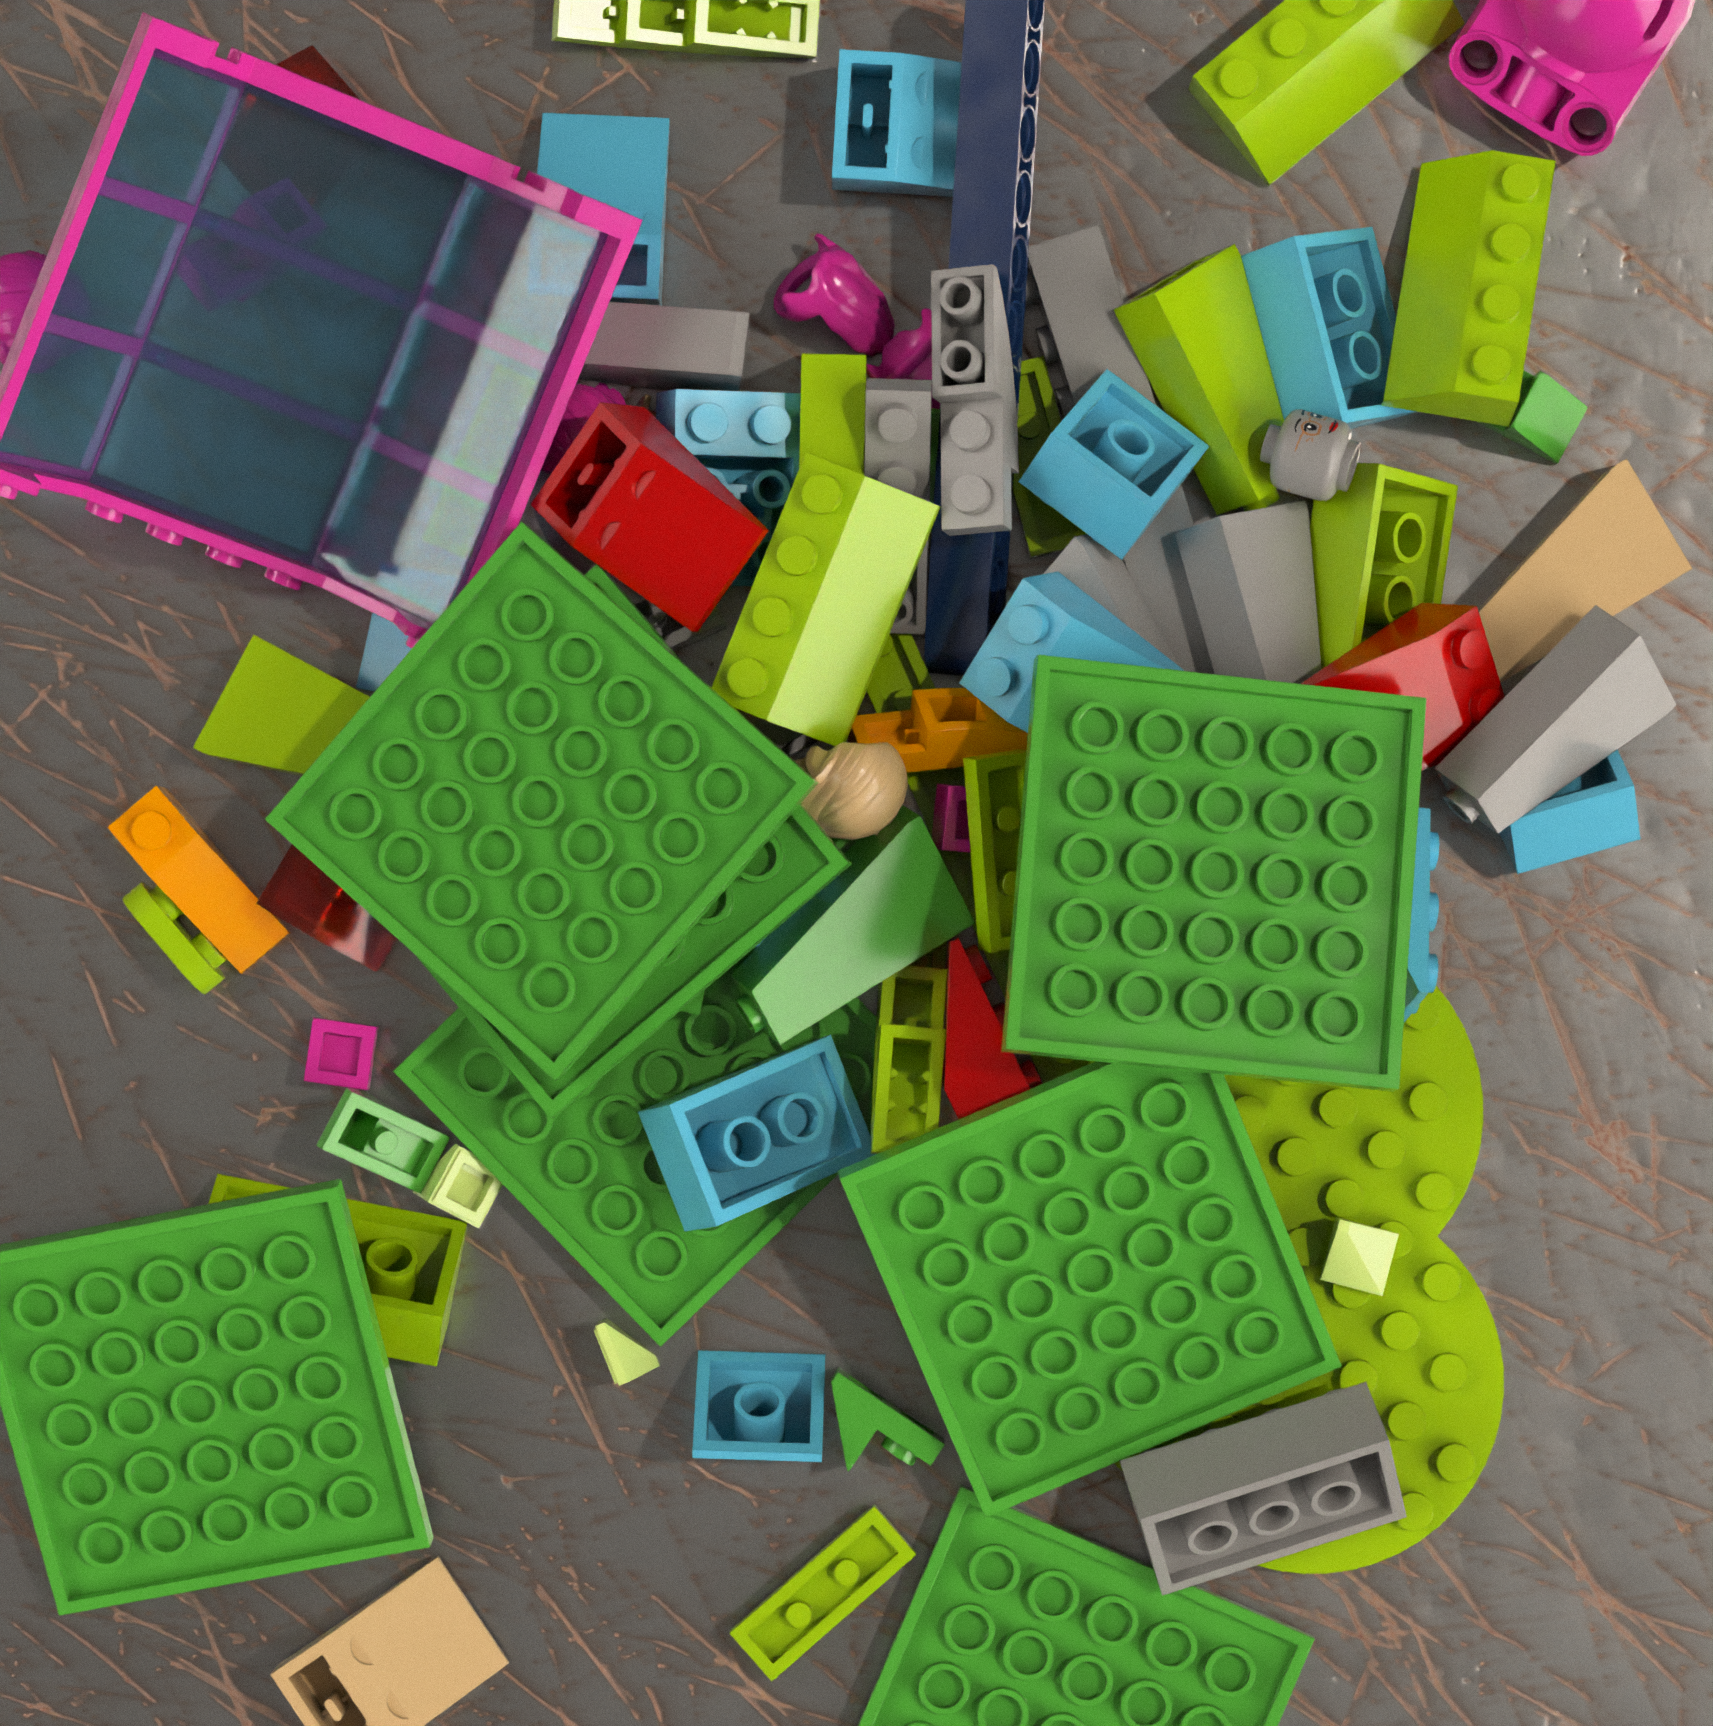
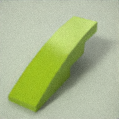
M554 0L551 41L681 53L813 59L817 57L820 0Z
M947 941L878 983L872 1092V1154L881 1153L939 1128L946 1029H943L948 971V969H945Z

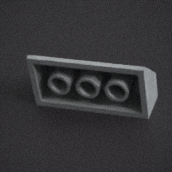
M1366 1382L1345 1389H1335L1317 1398L1285 1408L1272 1409L1263 1415L1223 1428L1210 1429L1201 1435L1161 1448H1151L1139 1455L1120 1460L1130 1498L1162 1596L1407 1517L1390 1442Z

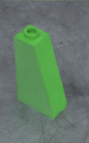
M902 805L895 819L882 829L877 836L873 834L869 837L858 839L844 854L852 865L768 935L731 975L742 995L734 1000V1004L741 1018L754 1034L762 1030L781 1045L975 924L921 816Z

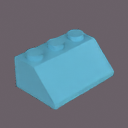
M1373 227L1293 236L1241 256L1284 420L1291 411L1302 409L1344 421L1349 424L1351 429L1417 412L1382 406L1396 314Z

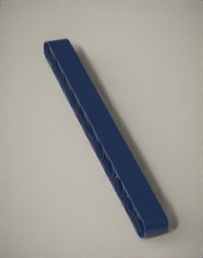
M965 0L948 269L990 264L997 267L1009 332L1018 422L1045 0ZM941 403L934 488V504L941 506ZM1014 473L1011 474V504L1013 499ZM941 507L932 527L924 657L926 668L931 674L964 676L1006 607L1010 531L949 536L942 531Z

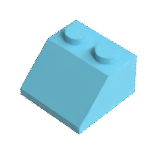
M1106 369L1052 431L1018 482L1038 496L1045 504L1054 508L1091 536L1094 541L1103 545L1122 560L1209 448V445L1110 370Z
M1618 749L1500 832L1517 874L1640 840L1635 788Z

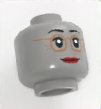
M1296 409L1291 411L1285 418L1282 427L1274 424L1269 426L1263 442L1260 461L1271 464L1270 479L1273 486L1277 489L1318 501H1327L1335 495L1337 490H1348L1358 463L1361 443L1352 440V430L1348 423L1302 409Z

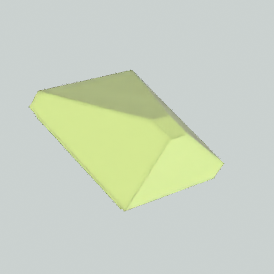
M454 1144L435 1165L421 1194L416 1191L413 1193L428 1203L480 1228L503 1184L472 1152Z
M1336 1217L1319 1279L1383 1296L1399 1234Z
M605 1318L598 1321L594 1333L615 1384L623 1385L660 1366L656 1354L610 1319Z

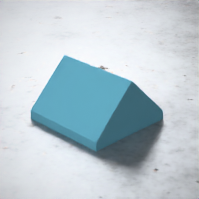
M698 1350L692 1458L822 1462L826 1354Z

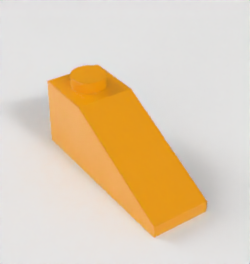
M155 786L107 827L147 875L240 974L248 970L291 933L168 788Z

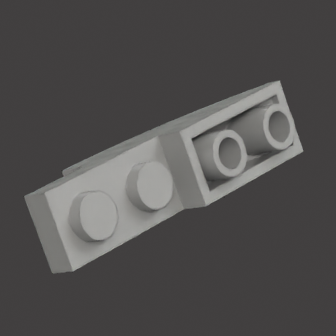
M993 264L931 271L932 397L941 403L942 531L949 536L1012 531L1011 474L1019 473L1018 428L1009 332L998 270Z
M867 378L864 475L930 502L932 380ZM929 537L890 633L925 634Z

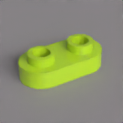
M141 881L122 898L135 919L181 973L202 994L206 995L225 979L219 966L226 961V958L202 932L198 933L195 937L192 936L178 919L183 912L158 885L151 889L146 883Z

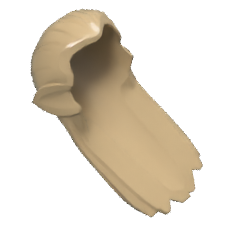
M842 742L830 751L823 750L819 746H813L804 758L794 760L819 782L801 804L830 838L855 840L869 837L873 834L877 836L882 829L895 819L904 803L908 787L907 771L898 751L888 742Z

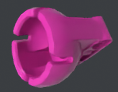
M1480 0L1452 46L1449 54V67L1453 76L1462 85L1493 108L1540 137L1581 156H1592L1604 151L1612 143L1615 133L1691 18L1695 0ZM1473 40L1489 42L1497 53V62L1488 68H1476L1467 62L1464 56V46ZM1589 107L1598 110L1606 120V128L1596 135L1580 133L1572 123V115L1577 110Z

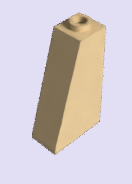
M1627 459L1607 470L1478 608L1500 682L1545 657L1595 605L1611 616H1614L1693 569Z

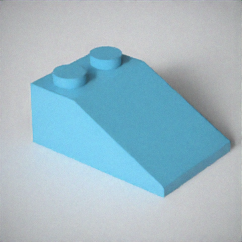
M1057 571L1026 577L1021 580L959 683L1004 720L1028 733L1033 664L1037 655L1184 670Z
M831 1035L821 1037L691 1088L638 1111L684 1231L719 1226L828 1177L838 1170L876 1155L871 1153L870 1133Z

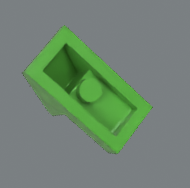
M1523 371L1519 403L1509 427L1483 422L1478 423L1558 464L1588 407L1546 373L1539 371L1533 376Z
M346 1088L317 1146L322 1150L421 1194L450 1137L433 1126L391 1108L364 1090Z
M840 1367L837 1368L831 1377V1385L847 1471L849 1472L877 1430L886 1435L881 1446L910 1466H913L917 1458L931 1466L945 1445L944 1438Z

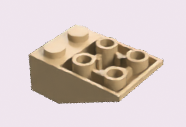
M437 1556L280 1662L270 1675L304 1726H424L509 1664V1661L439 1556Z

